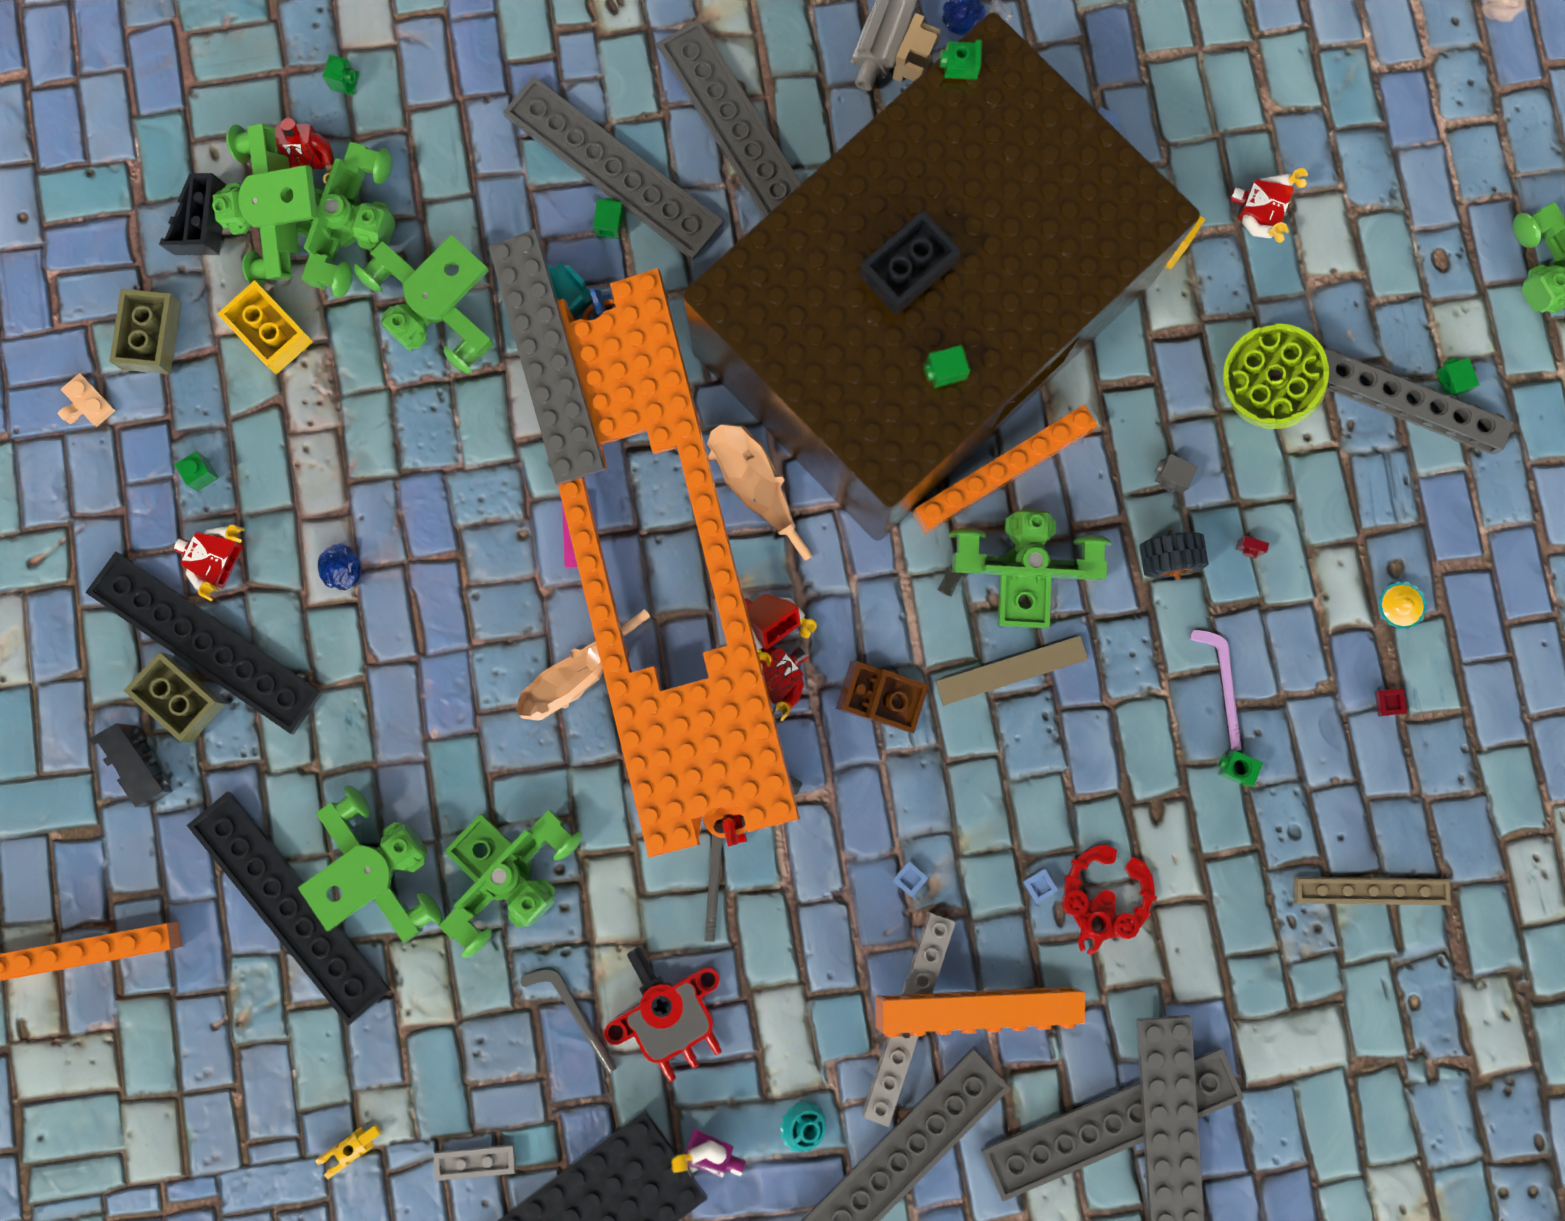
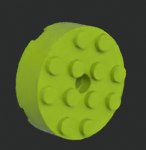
M1289 324L1258 327L1246 333L1230 350L1223 370L1225 393L1233 410L1248 423L1266 429L1291 427L1311 416L1322 403L1329 380V365L1321 344L1307 331ZM1275 371L1283 374L1282 379L1278 381H1271L1268 377L1270 373Z

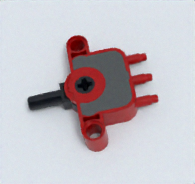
M638 947L630 951L627 957L643 985L639 988L643 997L640 1005H636L620 1014L606 1025L604 1038L611 1045H619L634 1037L646 1059L652 1063H658L664 1076L667 1077L669 1082H672L676 1079V1076L668 1060L682 1052L691 1068L698 1067L697 1057L691 1047L704 1039L715 1055L722 1053L720 1044L712 1031L713 1015L703 996L717 988L720 982V974L715 967L705 966L674 985L670 982H664L661 975L655 976L641 948ZM705 972L712 973L716 979L715 983L710 986L703 984L701 975ZM658 999L669 1003L666 1007L667 1011H664L663 1008L657 1009ZM613 1025L621 1026L623 1036L620 1038L613 1037L610 1033V1027Z

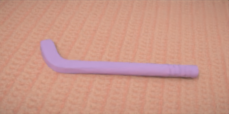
M1193 630L1190 634L1191 640L1213 645L1218 651L1231 751H1241L1228 643L1222 636L1215 633Z

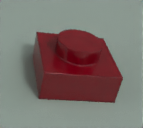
M1244 536L1237 541L1235 549L1242 551V555L1246 557L1257 558L1267 553L1270 543Z
M1404 688L1375 691L1378 717L1407 714Z

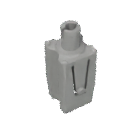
M875 0L850 60L852 65L856 64L861 67L855 80V85L858 88L870 91L877 75L881 79L885 78L889 68L894 66L897 53L908 31L917 0Z

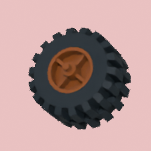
M1167 530L1168 535L1148 539L1139 545L1144 576L1147 577L1175 576V580H1181L1180 575L1202 570L1209 565L1205 539L1202 533L1182 532L1173 534L1172 530Z

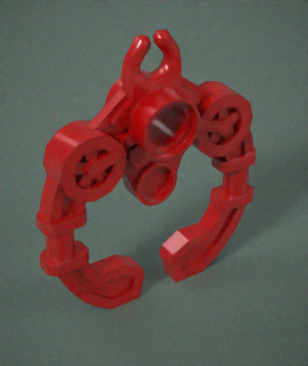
M1108 845L1090 848L1076 859H1071V869L1069 874L1064 877V896L1061 899V907L1067 915L1074 917L1081 930L1078 938L1080 951L1084 952L1086 950L1084 941L1087 938H1091L1094 941V946L1087 950V954L1090 956L1099 950L1103 940L1114 937L1127 940L1135 937L1139 932V928L1145 923L1147 918H1150L1151 913L1149 911L1151 905L1157 900L1149 868L1145 862L1131 857L1126 863L1124 870L1129 877L1140 882L1141 890L1139 895L1143 897L1140 907L1134 906L1132 914L1122 913L1117 915L1115 910L1116 896L1111 890L1100 891L1089 902L1087 895L1079 890L1082 881L1078 880L1081 870H1087L1092 861L1102 865L1113 864L1116 861L1117 849ZM1094 917L1101 921L1102 926L1099 931L1094 930L1091 922Z

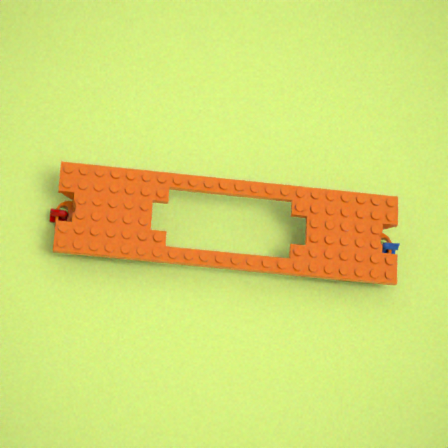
M656 268L610 283L614 300H612L610 294L602 296L601 290L590 289L593 304L585 310L582 319L576 321L567 306V302L564 299L558 300L606 470L608 468L602 445L647 431L652 453L655 455L672 449H678L727 646L703 652L709 676L707 679L662 691L656 666L632 672L585 478L558 485L648 858L700 845L701 817L709 832L717 837L726 838L728 847L747 842L746 831L751 832L800 819L661 271ZM595 312L597 318L590 320V316ZM741 815L744 816L745 826L743 825ZM719 819H722L724 833L719 832L716 828Z

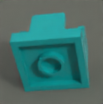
M561 262L555 268L548 264L557 300L564 299L567 302V306L575 319L592 303L590 290L586 287L585 281L568 264L565 266Z

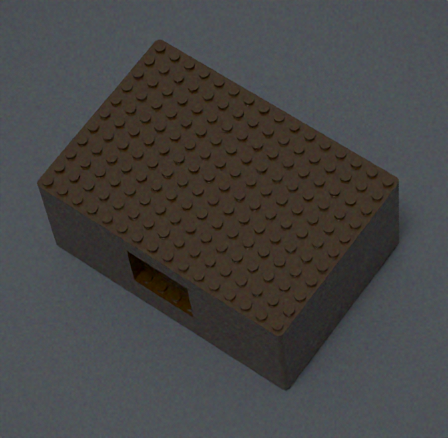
M994 12L987 14L958 41L975 43L976 40H981V67L977 79L945 78V67H940L939 58L685 289L683 293L692 350L695 357L864 531L876 541L882 540L1149 288L1200 218L1199 210L1000 15ZM924 211L961 250L957 264L895 316L859 277L860 265ZM962 345L970 371L967 379L934 388L932 380H927L924 371V365L927 364L929 354Z

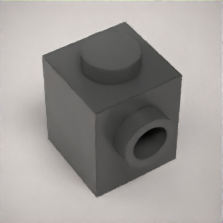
M1170 454L1165 460L1161 459L1155 469V472L1158 473L1155 482L1160 483V487L1167 491L1174 492L1175 490L1182 494L1189 488L1198 466Z

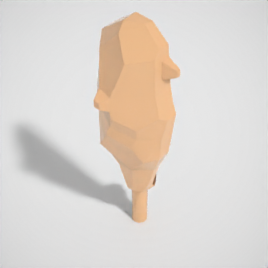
M722 423L714 428L710 433L707 443L711 450L708 455L709 461H717L725 483L748 508L764 518L780 535H787L804 561L808 560L813 555L794 529L795 524L781 487L785 479L783 476H777L775 467L762 443L745 426Z
M645 609L621 626L623 637L650 618ZM596 642L582 650L572 649L570 657L540 673L521 692L516 706V710L521 718L543 720L559 709L567 708L570 703L579 699L588 688L601 678L603 669Z

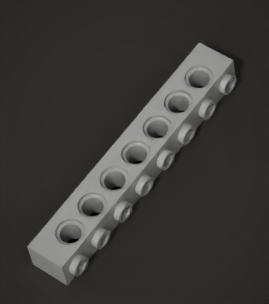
M931 912L927 913L901 994L933 993L956 923L955 921ZM908 1032L900 1033V1037H886L862 1110L865 1119L889 1127L918 1036H912Z

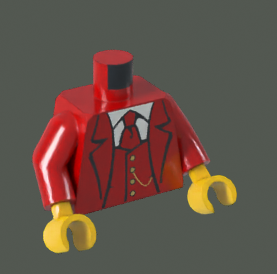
M290 118L282 120L280 124L275 126L277 153L288 157L289 168L304 165L310 166L312 169H325L326 167L327 171L323 175V182L327 184L335 161L330 142L316 133L310 124H295V121Z
M771 646L767 650L761 648L762 652H766L771 656L769 667L764 660H760V663L763 666L762 671L769 698L775 705L773 713L776 710L781 711L783 716L780 720L783 721L800 700L804 688V681L802 679L804 674L798 666L809 657L800 647H797L789 655L781 647L776 649Z

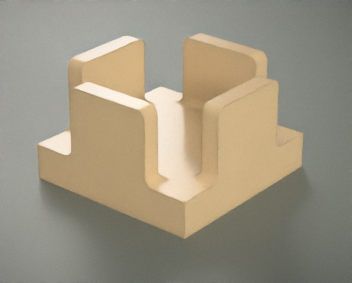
M915 13L897 53L893 79L902 82L903 78L915 81L929 68L933 56L930 53L933 46H937L941 30L925 24L924 16Z

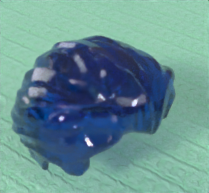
M947 0L943 6L942 22L951 33L965 35L986 16L985 4L981 0Z
M341 543L334 544L320 554L317 567L319 576L325 586L345 591L357 584L361 577L362 568L360 559L351 547Z

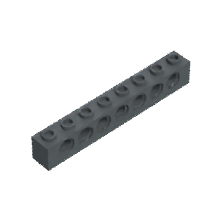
M1324 349L1329 365L1328 391L1488 454L1494 455L1504 450L1513 422L1505 419V416L1486 412L1476 404H1466L1458 401V398L1453 395L1440 394L1435 392V389L1430 386L1417 385L1412 383L1411 379L1407 377L1394 376L1389 374L1384 368L1371 367L1366 365L1361 359L1348 358L1341 355L1342 353L1338 350ZM1336 368L1343 371L1344 377L1337 374ZM1360 377L1366 380L1367 386L1360 382ZM1383 386L1390 390V395L1384 392ZM1407 395L1413 399V404L1408 402ZM1430 404L1436 408L1437 413L1432 412ZM1454 414L1458 415L1460 423L1454 419ZM1477 423L1482 425L1483 432L1478 429Z

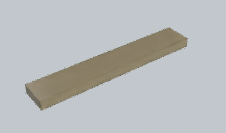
M1077 636L941 679L935 683L942 704L945 706L1087 661L1088 657L1081 637Z
M1293 877L1294 903L1451 905L1450 879Z

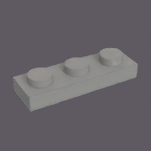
M514 1144L436 1151L433 1154L435 1181L515 1174L516 1172Z

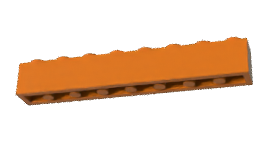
M1085 404L919 505L914 509L913 516L925 535L1089 435L1098 426L1097 422Z
M179 921L0 954V981L180 948L182 944Z
M1076 987L879 995L875 996L876 1029L882 1032L885 1037H900V1033L908 1032L912 1036H925L928 1031H935L939 1035H949L951 1030H961L962 1033L971 1034L976 1033L977 1029H986L988 1032H1001L1002 1028L1011 1027V1030L1025 1031L1027 1026H1035L1036 1029L1041 1030L1051 1029V1025H1060L1061 1028H1075L1076 1024H1085V991Z

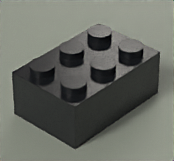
M922 211L860 265L859 277L897 316L957 264L961 250Z

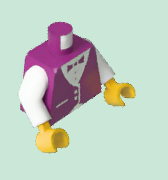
M694 1129L685 1154L678 1155L672 1159V1169L674 1173L687 1171L688 1169L692 1173L702 1170L723 1178L726 1170L741 1176L746 1160L731 1155L734 1146Z

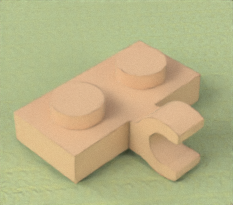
M80 373L60 389L73 402V404L63 407L58 412V415L70 425L84 414L97 427L116 411Z

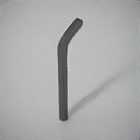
M741 816L743 825L745 826L744 816ZM720 822L716 828L719 832L724 833L722 822ZM713 834L704 940L707 942H715L722 838Z
M550 969L540 970L521 977L520 983L522 987L539 982H551L607 1073L610 1074L617 1069L557 971Z

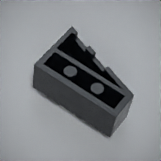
M189 173L177 201L180 204L175 216L170 217L168 232L165 238L161 237L158 245L173 255H220L223 227L215 220L213 195L225 188L227 184L213 173Z
M115 723L89 738V741L93 746L98 743L107 757L103 761L107 766L111 764L114 766L120 777L117 781L135 807H147L172 793L173 791L170 787L171 780L164 771H161L158 765L159 758L155 751L147 745V735L144 730L135 725Z

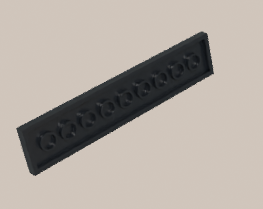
M115 551L85 592L289 734L294 735L323 694L321 690L117 551Z
M231 792L223 794L186 825L348 1026L391 991L390 987L339 925L330 931H326L298 889L304 881Z

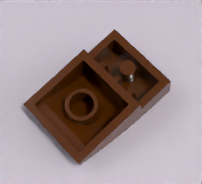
M850 661L836 709L914 734L929 685L859 661Z

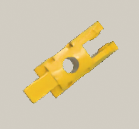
M378 1124L366 1132L360 1127L345 1140L337 1143L316 1158L315 1161L318 1165L323 1164L332 1155H335L339 1164L331 1167L324 1174L327 1179H330L356 1158L372 1149L374 1145L371 1141L383 1133ZM348 1145L353 1147L354 1152L348 1150Z

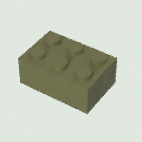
M121 289L109 362L121 370L171 375L182 303L170 293Z
M158 652L124 690L127 695L180 742L192 743L226 705L172 655Z

